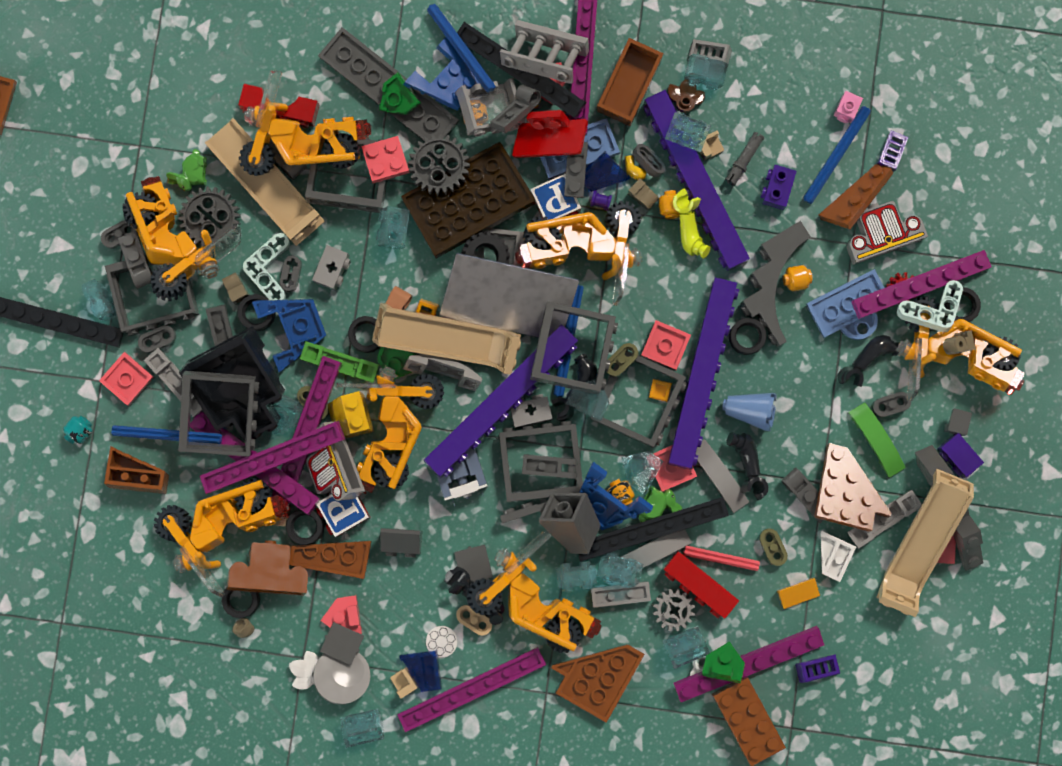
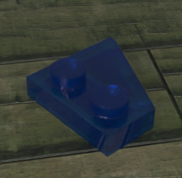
M605 151L586 168L585 186L592 192L629 180L630 177Z
M437 650L399 655L401 661L407 666L412 678L416 680L421 692L442 689Z

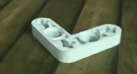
M283 233L274 235L243 263L245 273L269 300H278L277 298L273 299L274 294L269 290L271 287L276 292L281 291V298L279 300L286 299V293L265 269L289 248L290 240ZM278 238H285V245H278L276 247L278 252L275 253L274 249L271 248L270 245L272 244L275 247L278 244ZM268 249L272 252V256L270 259L265 260L261 254L264 250ZM249 263H256L255 268L261 273L256 276L253 270L248 271L250 268L248 266ZM261 277H269L270 282L267 286L260 285Z
M949 281L943 290L938 310L906 300L902 301L898 306L897 315L902 320L940 332H948L956 317L963 286L958 281ZM951 288H955L953 297L950 296ZM944 303H951L954 309H946ZM927 313L930 315V319L924 320L920 314ZM944 316H948L946 319V325L942 324Z

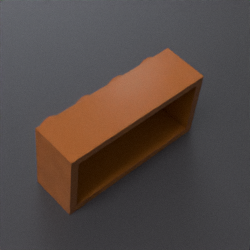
M629 38L599 100L596 111L631 127L664 53Z
M747 676L742 678L741 683L732 682L712 693L716 704L750 766H754L786 748Z

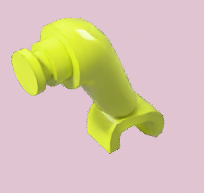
M684 188L673 198V206L680 214L682 247L690 256L696 254L704 259L710 252V246L702 242L703 240L699 236L695 213L692 211L699 206L701 198L696 197L689 202L687 190Z

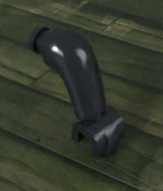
M887 335L876 336L870 340L852 363L854 366H846L839 371V384L846 383L850 376L854 374L853 385L862 387L864 381L862 371H865L879 356H885L886 354L897 356L901 348L900 343H894L891 337Z
M587 354L576 357L574 360L578 364V377L576 381L595 384L598 373L596 364L594 362L591 363L587 359ZM570 389L566 394V398L558 397L553 399L551 403L555 407L565 404V409L558 413L557 420L567 421L571 419L575 410L573 404L576 405L588 392Z
M731 432L727 437L726 444L735 448V451L739 453L745 476L748 478V480L742 483L740 492H750L751 487H753V493L757 501L761 500L768 493V483L760 477L755 441L746 433L736 435L734 432Z
M461 567L449 570L444 579L446 584L451 585L448 589L449 593L458 595L462 592V595L465 597L470 584L474 583V581L470 580L468 572ZM475 596L476 602L479 605H482L484 601H481L478 596L477 598ZM503 601L500 603V608L496 609V612H492L490 615L484 614L489 618V622L492 625H498L503 622Z

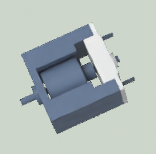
M471 448L466 453L468 457L461 464L457 462L452 467L454 471L448 477L443 476L440 479L437 476L445 501L462 496L469 499L472 496L471 493L477 492L480 489L482 491L483 488L488 487L476 449L473 450ZM476 475L477 480L468 483L466 476ZM454 480H457L458 484L461 485L452 489L449 486Z

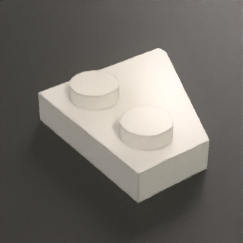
M822 531V574L840 582L856 546Z

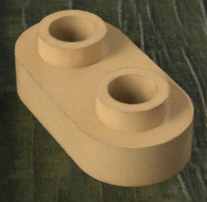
M463 605L457 610V620L476 634L487 635L491 631L492 624L489 622V618L475 613L469 605ZM464 611H468L470 613L469 618L463 617ZM485 622L486 628L481 629L479 623Z

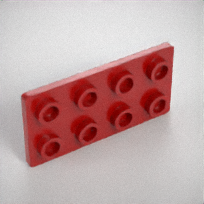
M562 110L530 112L526 118L529 123H522L519 126L512 156L514 158L581 154L588 121L586 119L569 120Z

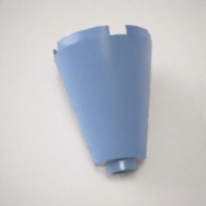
M762 393L728 396V399L723 401L722 410L730 417L765 431H771L770 427L773 426L776 411L773 402L777 401V394Z

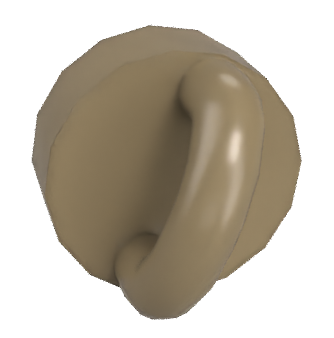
M247 618L237 620L233 626V633L239 638H246L255 630V627Z

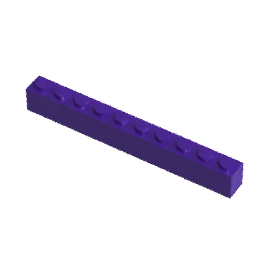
M666 90L646 98L643 110L647 117H651L653 121L651 126L655 133H659L661 147L663 150H667L669 163L672 167L675 166L678 172L676 173L677 179L680 184H684L688 193V200L690 201L696 197L701 198L699 206L694 209V213L697 217L701 218L703 222L701 224L705 234H709L711 247L720 256L718 258L722 268L730 271L748 262L750 257Z
M716 277L712 282L669 456V465L690 470L692 466L697 464L698 455L695 453L697 447L700 448L703 436H700L701 429L706 427L708 418L705 417L706 410H710L712 399H709L710 392H714L717 381L714 380L715 373H719L721 362H718L719 356L724 354L726 346L723 343L724 336L727 337L729 334L730 325H727L728 319L733 317L735 307H732L733 299L737 300L739 289L736 288V282Z
M562 324L547 339L540 373L551 375L549 371L552 368L557 369L564 362L563 358L567 354L570 356L578 348L576 346L578 340ZM536 350L424 459V463L440 479L443 476L448 477L454 471L452 467L457 462L461 464L468 457L466 453L471 448L475 450L482 443L480 439L486 435L488 437L496 429L494 426L499 421L502 423L508 418V412L512 408L517 409L523 403L522 398L526 394L530 396L537 389L535 385L538 381L530 380Z

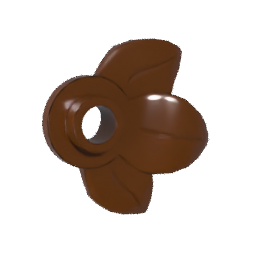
M691 78L683 80L680 86L670 84L668 87L669 98L676 102V107L681 113L692 111L694 106L704 101L705 92L696 90V84Z

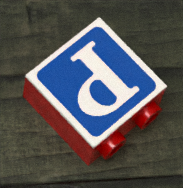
M566 174L531 189L542 219L548 217L547 220L576 215L581 212V206L577 198L564 197Z
M331 494L319 501L317 504L318 508H316L321 519L325 518L327 522L325 526L329 534H334L335 537L371 518L359 496L355 499L336 501Z

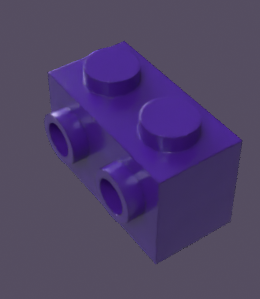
M774 165L772 169H769L766 175L768 185L767 188L763 187L760 198H763L762 204L784 210L787 206L797 171L779 165Z
M959 433L952 435L937 448L942 459L945 462H949L953 467L951 470L957 477L967 478L984 464L983 460Z

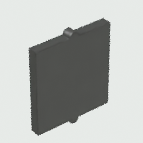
M485 545L473 548L469 546L468 549L454 552L457 566L468 572L471 581L475 582L477 579L493 577Z
M333 622L328 635H325L326 639L320 652L351 665L356 653L360 651L359 647L364 635Z

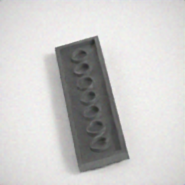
M343 27L318 55L321 60L379 106L382 100L383 83L398 72ZM414 88L412 89L421 102L419 106L407 115L388 112L424 142V137L432 140V134H434L436 139H438L439 134H442V138L445 139L459 122L455 116L427 94L422 95L420 91Z

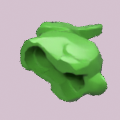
M193 149L192 154L186 157L182 163L183 173L168 172L166 174L167 183L178 184L182 190L187 192L191 191L192 185H206L207 158L201 156L199 150Z
M651 486L644 500L653 505L652 511L647 514L645 512L639 514V521L644 522L660 517L665 509H669L671 513L682 510V506L676 503L672 490L668 489L663 493L654 486Z

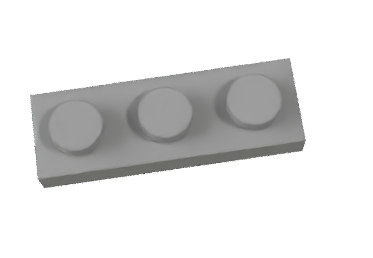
M649 581L591 588L593 608L651 601Z

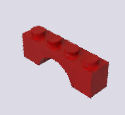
M244 84L238 104L243 113L252 115V110H255V106L266 110V105L269 102L266 99L263 88ZM299 96L294 103L288 106L287 111L276 110V118L298 121L300 127L304 128L314 127L320 105L317 100Z

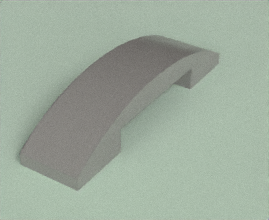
M157 348L144 361L181 401L182 377L179 374L180 370ZM192 394L191 415L195 417L202 411V408Z
M426 354L409 356L403 367L404 370L420 375L426 369L458 379V386L476 391L482 382V378L473 370L449 358Z
M704 439L701 447L696 449L695 454L698 455L697 463L703 468L732 512L735 513L749 503V500L744 493L740 492L741 488Z
M913 490L908 491L886 505L892 513L891 517L887 518L875 514L873 530L871 532L852 528L847 532L858 549L922 506Z
M686 530L660 537L614 561L622 577H625L692 542Z

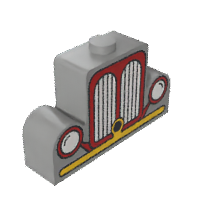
M894 201L882 205L875 203L868 206V210H865L856 221L861 235H855L849 240L847 251L852 264L855 265L924 240L928 237V234L920 217L910 215L902 221Z
M324 422L318 428H321L333 422ZM346 439L316 451L306 460L317 494L332 493L336 501L355 499L365 492Z

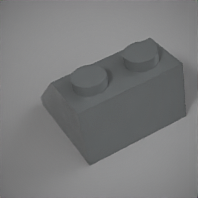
M381 528V552H386L385 556H397V553H405V557L416 558V554H421L423 531Z

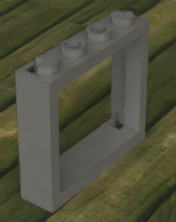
M367 137L357 140L360 149H362L361 146L378 142ZM318 163L311 164L305 194L307 203L375 213L383 212L388 179L379 182L376 199L314 191Z
M126 261L105 266L122 333L132 336L139 334V330L146 329L151 331L158 328V325L176 324V320L180 319L184 321L192 320L195 318L194 315L199 314L191 280L188 279L186 294L190 305L189 310L129 325L117 274L129 271Z
M547 301L530 380L598 395L601 390L605 389L606 379H603L604 372H608L610 360H607L608 353H612L614 341H611L612 334H616L618 323H615L616 317ZM553 311L608 323L595 385L540 373Z
M626 351L625 355L630 357L632 352ZM638 356L635 362L677 380V384L652 439L601 417L619 376L609 377L591 416V420L654 448L655 444L660 445L664 436L660 433L663 427H668L671 421V417H669L671 409L675 411L680 401L676 398L679 392H684L687 382H684L685 376ZM615 364L613 370H618L619 366Z
M185 371L182 376L178 451L250 456L251 450L255 451L256 439H252V432H256L257 420H253L254 413H257L258 401H254L255 393L258 394L259 382H256V376ZM192 379L249 383L245 446L189 442Z
M571 421L560 422V426H553L552 423L541 424V428L535 429L533 425L522 426V430L515 431L514 428H504L503 432L499 433L507 502L548 498L552 492L579 493L583 480L576 424H572ZM571 431L573 455L575 459H578V465L575 467L577 486L512 493L506 438Z

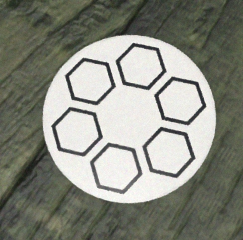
M446 626L433 628L426 638L427 649L436 657L443 658L451 655L457 647L456 634Z

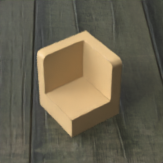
M718 130L698 139L696 142V146L704 161L724 151L718 138Z
M407 667L390 678L398 690L397 694L400 699L419 687Z

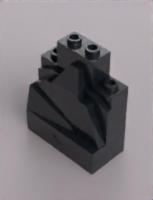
M253 326L189 359L179 371V374L182 377L185 371L256 376V382H259L258 394L255 393L254 401H258L257 413H254L253 420H257L256 432H252V439H257L262 435V432L266 430L270 432L278 427L277 424L281 417L273 404L282 399L285 389L264 355L263 347L265 345ZM192 379V394L215 430L217 431L221 428L225 430L234 424L245 441L249 383Z

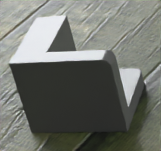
M955 408L952 409L950 421L948 424H945L943 432L959 433L961 436H966L972 413Z

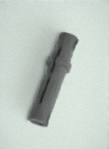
M758 132L753 133L738 160L732 164V170L727 178H725L727 183L730 184L732 182V186H735L742 173L746 172L748 163L764 140L763 135L759 134L757 136Z

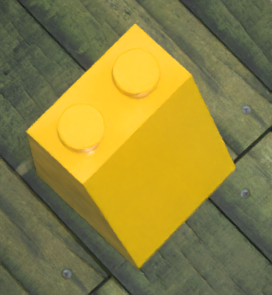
M357 391L342 395L327 404L331 421H339L345 439L374 432L366 398L362 392Z

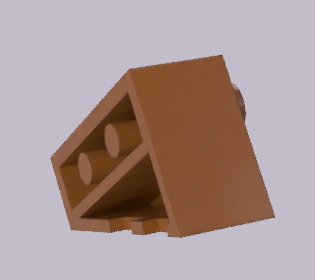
M110 446L104 484L107 487L159 494L167 493L169 475L164 470Z

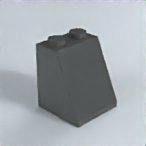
M552 492L539 518V523L572 554H589L601 526L587 493Z

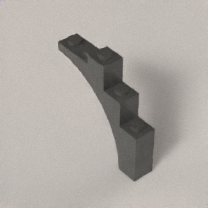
M801 220L761 244L759 253L763 260H767L768 263L750 275L752 285L755 289L758 288L759 291L741 302V310L744 315L750 318L758 315L759 319L757 320L769 333L768 339L772 345L776 344L777 347L787 342L780 329L776 315L775 294L777 282L789 256L811 237Z
M933 445L915 452L917 466L931 487L933 486V474L936 469L954 475ZM967 509L953 534L962 566L966 571L983 564L980 544H983L981 530L970 517L969 510Z

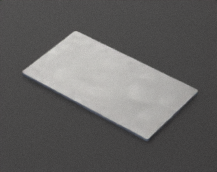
M457 253L440 310V316L539 337L547 301L572 306L579 280ZM553 311L548 337L561 324L564 327L566 326L569 314Z

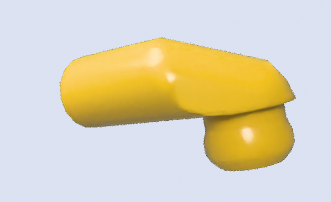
M633 155L624 157L626 173L635 180L644 179L646 171L635 166Z

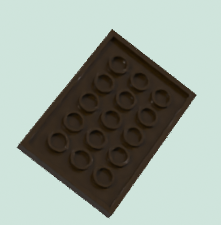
M500 141L469 158L470 160L466 162L470 164V168L466 169L469 171V176L463 175L466 182L459 181L460 188L454 186V192L447 189V195L440 191L439 196H437L436 190H433L430 195L428 188L422 191V185L401 196L436 259L466 243L474 234L484 233L536 204L534 196ZM445 171V174L450 177L451 174ZM438 175L434 178V180L440 181L442 180L443 176Z

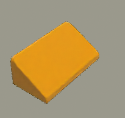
M810 578L777 590L783 609L820 596L815 578Z

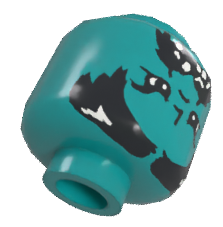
M82 415L79 417L73 416L63 427V431L66 434L64 438L71 444L75 442L82 444L93 432L91 428L92 423Z

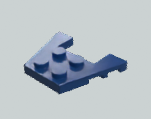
M445 37L436 49L451 62L432 83H429L418 72L414 71L403 85L407 88L412 87L420 91V94H427L435 98V101L458 110L460 104L455 92L463 85H466V89H470L475 84L480 83Z
M313 299L252 301L258 319L275 312L278 313L291 346L290 349L273 355L278 372L285 369L286 366L302 354L306 341L316 344L326 336Z
M595 462L591 464L579 493H587L601 525V530L618 525L625 519H634L641 513L645 512L647 514L652 511L653 505L640 496L626 506L597 485L606 477L607 471Z

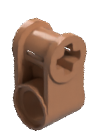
M395 286L385 304L395 309L405 310L411 302L413 295Z

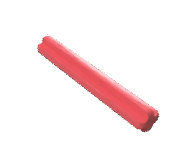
M685 546L684 555L753 571L759 570L760 562L691 546Z

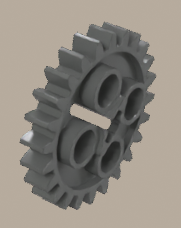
M434 134L431 136L432 140L424 137L425 143L423 144L418 141L419 148L413 147L415 154H409L412 159L408 161V165L411 166L409 173L413 174L411 179L417 180L415 182L416 186L422 184V191L428 188L430 195L433 190H436L437 196H439L440 191L447 195V189L454 192V186L460 188L459 181L466 182L463 175L469 176V171L466 170L470 168V164L466 163L470 160L469 156H465L467 150L462 149V143L456 145V138L450 141L449 135L445 139L442 138V134H439L438 139L435 138ZM437 149L445 150L441 155L435 153ZM428 153H431L439 164L442 163L444 170L451 174L450 177L445 174L439 165L436 166L435 160L427 155ZM424 161L431 163L428 167L421 166ZM451 162L458 164L455 168L448 167V164ZM438 174L443 176L440 181L434 180V177Z
M207 186L206 192L199 188V194L192 191V198L186 196L188 203H181L185 209L179 210L183 216L179 217L178 220L184 222L180 225V228L186 229L184 232L189 235L192 241L195 239V245L198 246L201 242V246L204 247L205 243L201 236V231L207 230L212 226L215 228L214 233L210 235L213 247L214 243L221 247L220 241L227 244V237L234 238L231 234L232 231L238 232L235 225H241L236 220L241 217L240 214L236 213L240 210L238 206H234L237 203L236 200H230L232 196L230 194L225 195L223 189L218 193L217 187H214L213 191H211ZM213 200V206L205 208L206 202ZM200 206L202 209H204L219 224H221L223 228L219 229L204 214H202L197 209V207ZM227 213V218L224 221H220V214ZM200 214V220L194 223L192 221L193 216Z

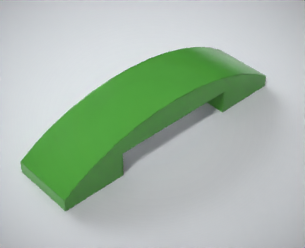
M307 341L305 342L300 360L319 366L322 356H326L342 362L339 373L374 382L379 364L352 357Z
M865 402L848 412L880 460L879 463L888 478L906 468L890 437Z

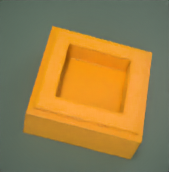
M653 379L649 398L668 402L672 383Z

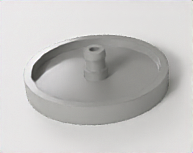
M359 652L356 653L351 665L323 654L317 661L313 672L315 688L319 695L330 703L337 705L350 704L358 700L368 688L370 682L369 665Z

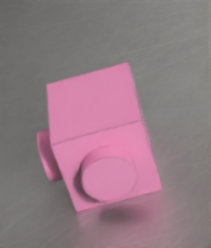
M845 91L834 116L840 122L851 123L863 98Z

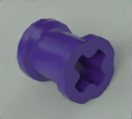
M594 190L590 207L597 206L608 212L613 195H602Z

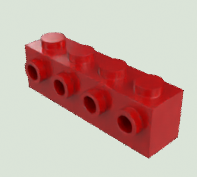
M679 551L673 555L663 568L666 571L664 575L672 582L676 579L681 583L679 587L687 594L692 592L696 596L694 600L703 607L705 604L711 608L710 613L718 619L720 617L725 619L739 602L735 596Z

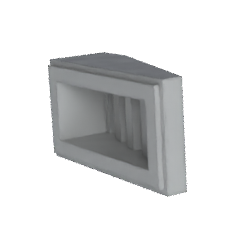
M693 39L689 58L728 67L732 49L728 44ZM702 46L700 54H697L698 47ZM706 48H709L708 54H707V56H706V55H705ZM717 50L715 57H712L713 51Z

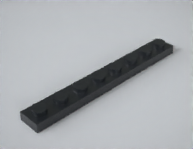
M463 22L457 33L467 47L524 85L540 91L542 97L577 119L586 105L585 101L548 77L501 65L500 51L501 49H506L466 22Z
M0 297V317L120 348L124 333L118 327Z
M724 498L714 499L596 536L589 554H578L580 562L728 517L729 514Z

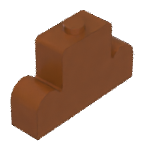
M266 540L265 543L253 542L249 549L248 566L244 562H236L230 567L226 590L304 596L307 593L308 573L306 569L300 566L289 569L291 549L289 545L276 544V541Z

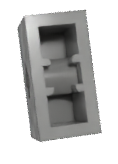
M326 245L312 281L336 291L337 287L340 288L343 283L344 277H342L344 269L347 270L351 263L349 254ZM335 264L337 270H333L331 273L329 267H333Z
M543 394L532 396V400L524 401V398H522L523 403L517 409H511L515 429L552 420L548 397H543ZM528 406H532L533 409L536 408V411L533 412L534 415L530 416L529 413H525L528 410Z

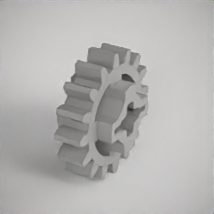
M669 589V594L667 595L661 592L663 597H656L659 603L653 604V607L657 608V611L653 612V615H658L656 622L662 621V628L668 625L669 631L672 630V627H675L676 631H679V626L686 628L685 622L691 623L692 621L689 617L695 616V613L691 612L695 605L689 604L692 598L686 599V592L680 595L679 589L675 593ZM670 597H678L682 600L673 602ZM665 602V611L661 613V606ZM670 604L674 607L678 606L677 615L679 618L675 614L669 613L671 611ZM686 607L687 612L685 617L683 618L682 611ZM675 618L677 623L667 622L666 619Z

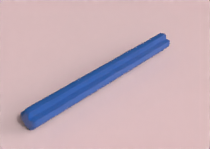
M436 4L429 5L427 12L487 93L494 91L496 88L495 84Z
M861 107L804 196V201L809 204L813 203L871 112L869 108Z
M578 285L571 307L580 308L583 286ZM569 314L566 329L575 337L578 316ZM567 354L563 358L564 362L558 367V377L567 378L571 355ZM555 385L554 395L563 397L565 387Z
M114 425L111 431L113 436L179 441V430ZM190 431L189 442L221 444L222 435Z

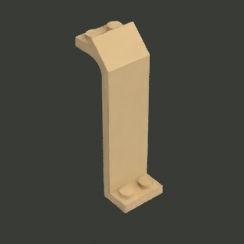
M232 118L205 144L297 246L325 221L307 203L305 198L275 164H273L274 168L270 172L259 176L249 175L247 171L243 170L244 167L239 164L241 163V160H239L241 154L239 152L243 149L244 145L253 140L237 121ZM259 162L258 164H255V165H258V166H256V167H261V166H262V165H261L262 163Z
M380 303L372 341L381 347L488 365L499 369L504 374L511 375L516 366V354L520 349L521 335L465 321L395 309L388 304Z
M936 469L933 474V486L885 571L877 594L879 603L899 610L905 615L916 617L919 612L921 591L974 498L973 483Z

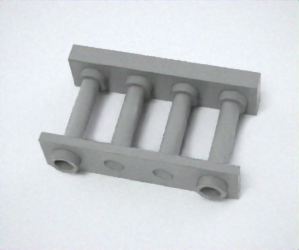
M517 20L515 24L517 40L511 51L501 49V65L572 84L573 68L571 67L577 55L587 56L589 52L588 38ZM524 41L535 43L528 56L518 54ZM542 45L552 48L546 61L536 59ZM560 50L570 52L564 65L553 63Z

